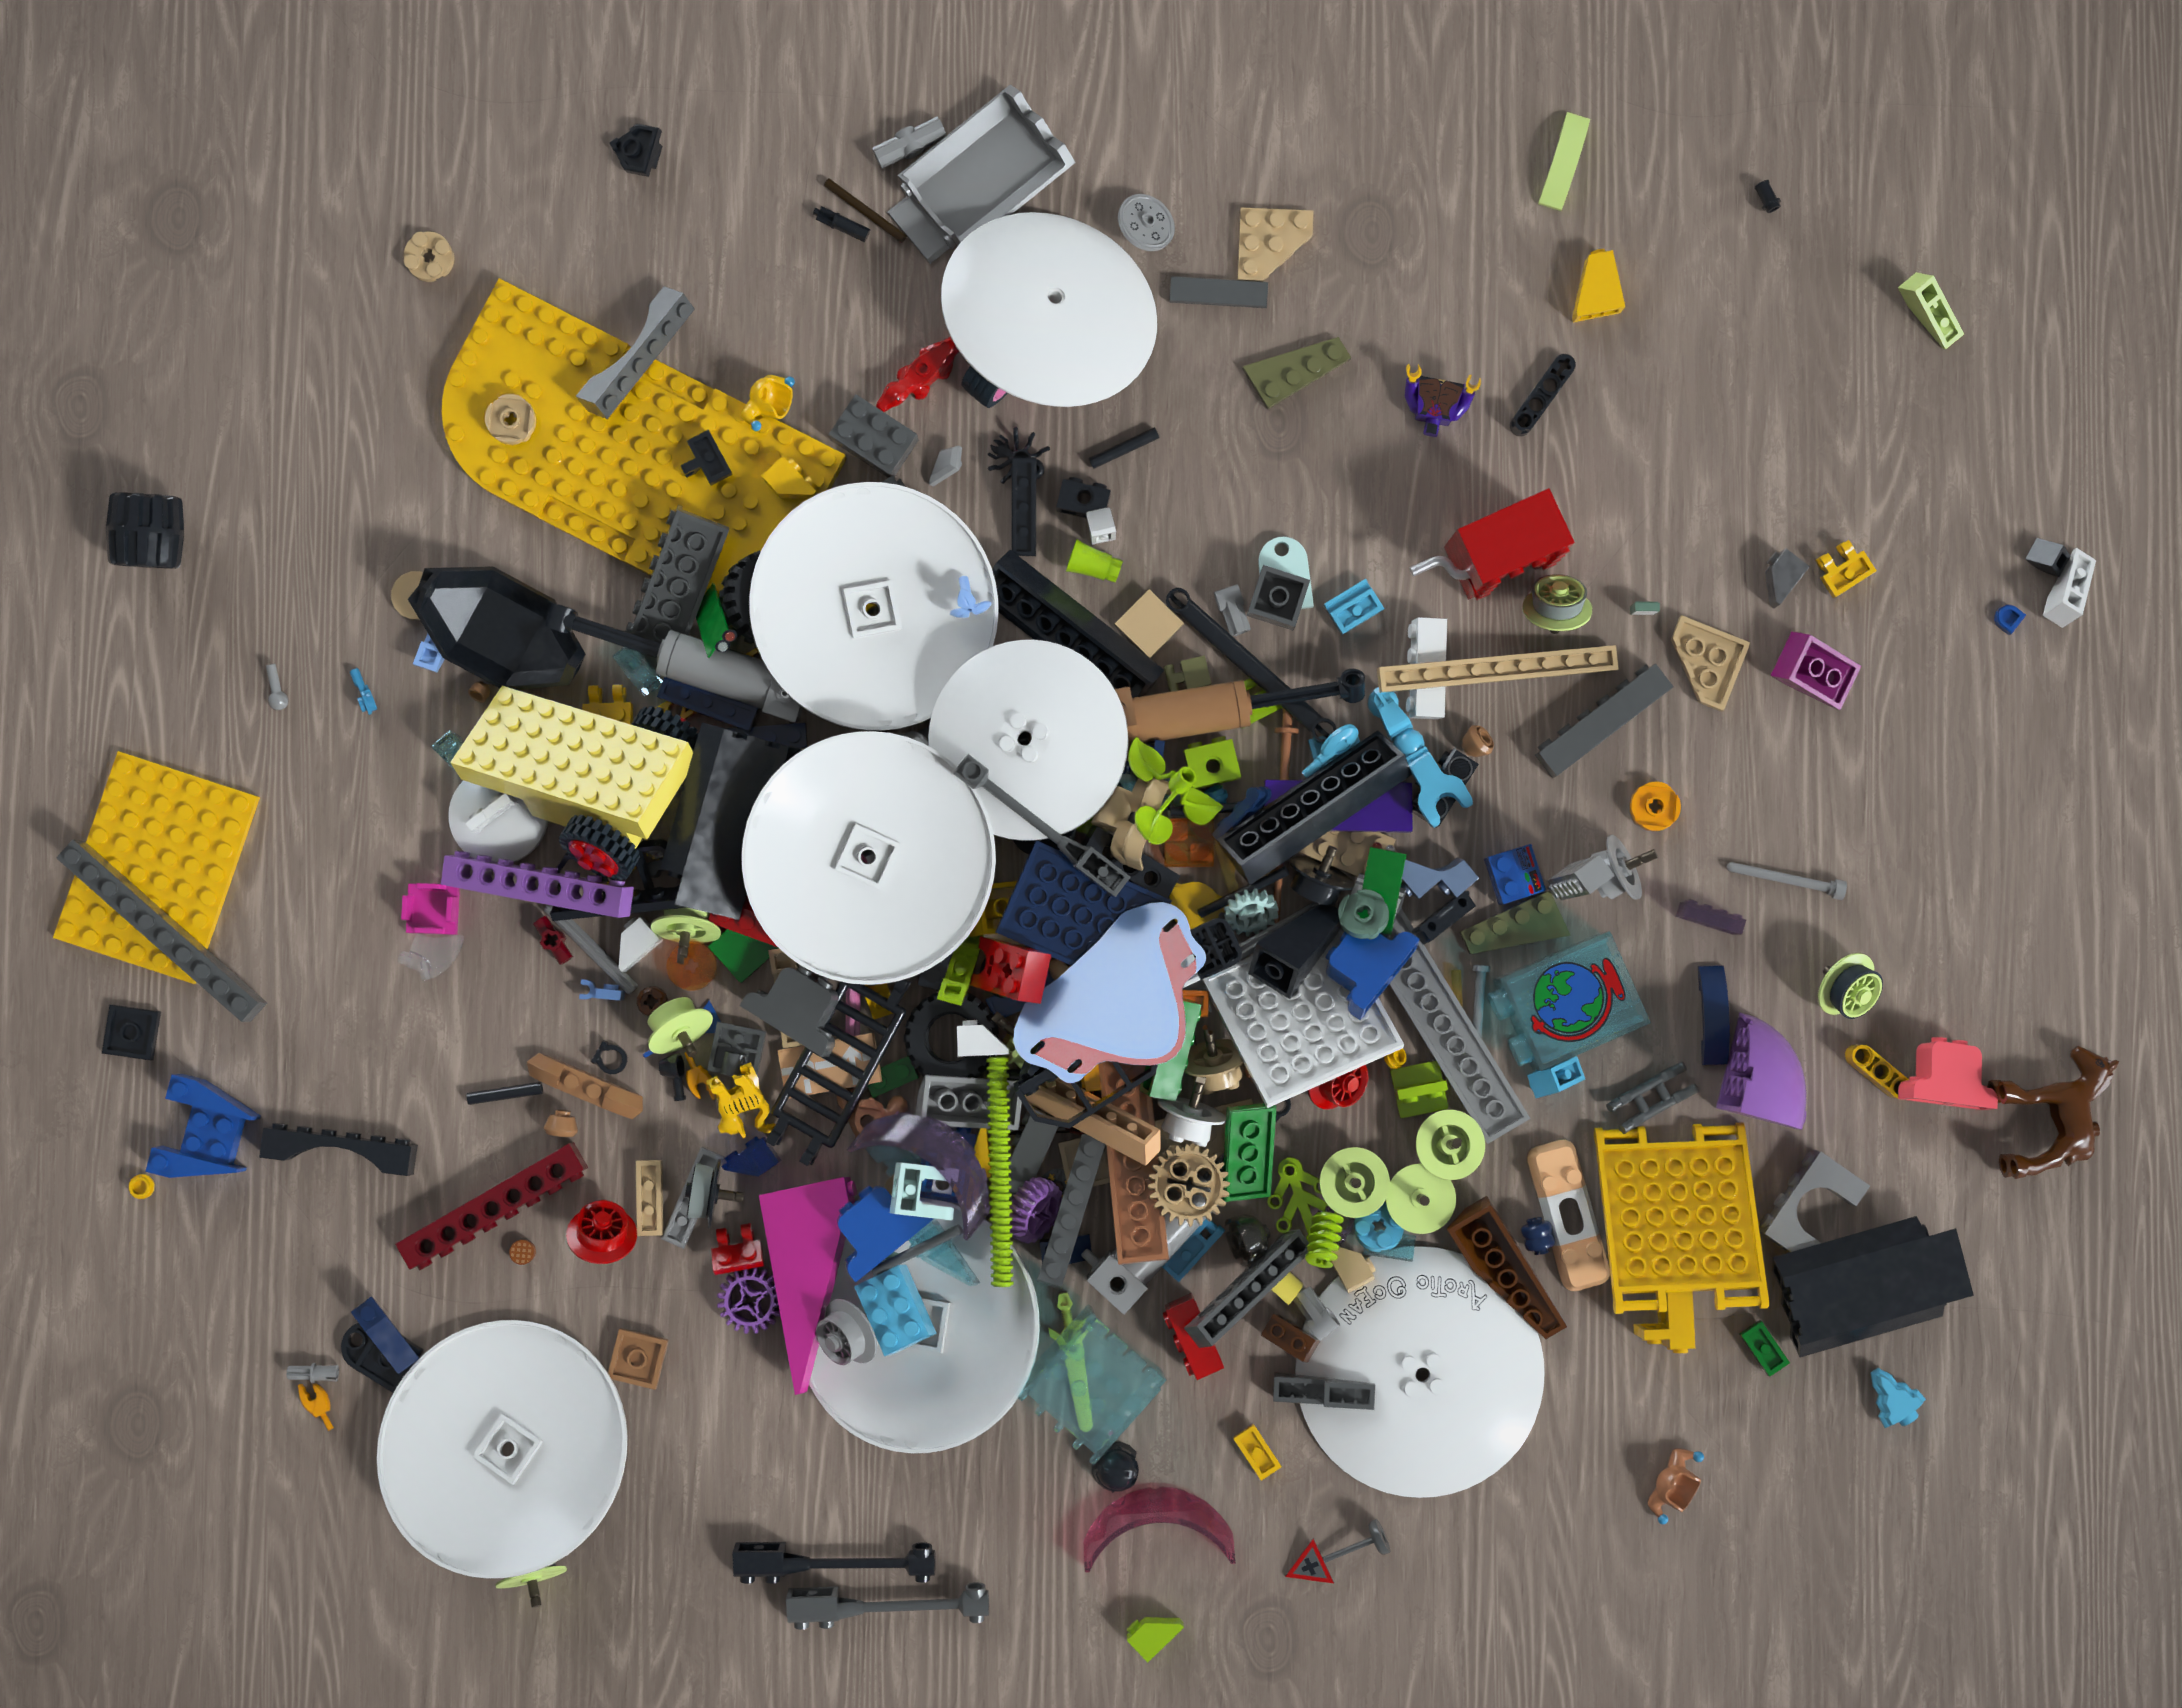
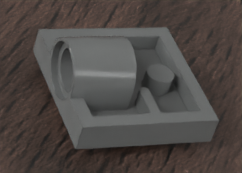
M717 1022L707 1071L728 1076H745V1074H741L739 1066L751 1062L758 1077L767 1031Z

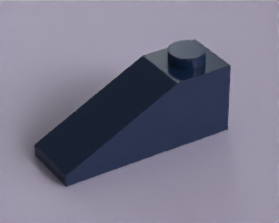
M372 1296L351 1311V1314L398 1374L420 1359Z

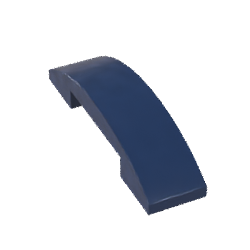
M1698 966L1703 1023V1040H1701L1702 1065L1728 1064L1730 1020L1724 966Z

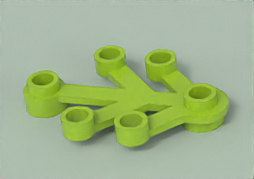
M1288 1157L1283 1159L1278 1166V1173L1281 1179L1274 1194L1268 1198L1267 1203L1270 1208L1279 1209L1283 1205V1195L1290 1184L1293 1195L1283 1216L1276 1222V1228L1281 1233L1288 1232L1292 1227L1291 1221L1297 1208H1299L1308 1233L1306 1239L1309 1242L1310 1227L1313 1225L1311 1221L1313 1215L1309 1205L1322 1212H1327L1326 1207L1328 1204L1325 1200L1303 1190L1300 1182L1303 1181L1314 1186L1315 1192L1322 1194L1318 1188L1320 1179L1304 1171L1298 1159ZM1292 1166L1294 1174H1288L1286 1167ZM1273 1197H1277L1279 1199V1205H1274L1271 1200ZM1281 1221H1286L1288 1223L1287 1229L1281 1228Z

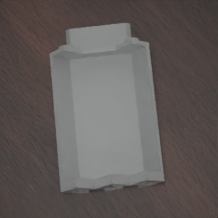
M1009 85L897 175L902 182L900 188L906 197L887 213L931 264L949 248L952 250L957 248L971 232L994 219L1013 214L1076 162L1065 144L1053 136L1044 119L1031 110L1021 91Z

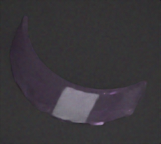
M899 1113L897 1115L877 1118L868 1123L847 1148V1151L851 1153L868 1146H893L908 1150L928 1161L944 1176L956 1195L963 1218V1238L966 1241L977 1232L989 1214V1194L986 1182L988 1178L985 1169L981 1168L979 1161L974 1155L976 1152L959 1133L953 1132L950 1126L929 1116L925 1118L911 1115V1113Z

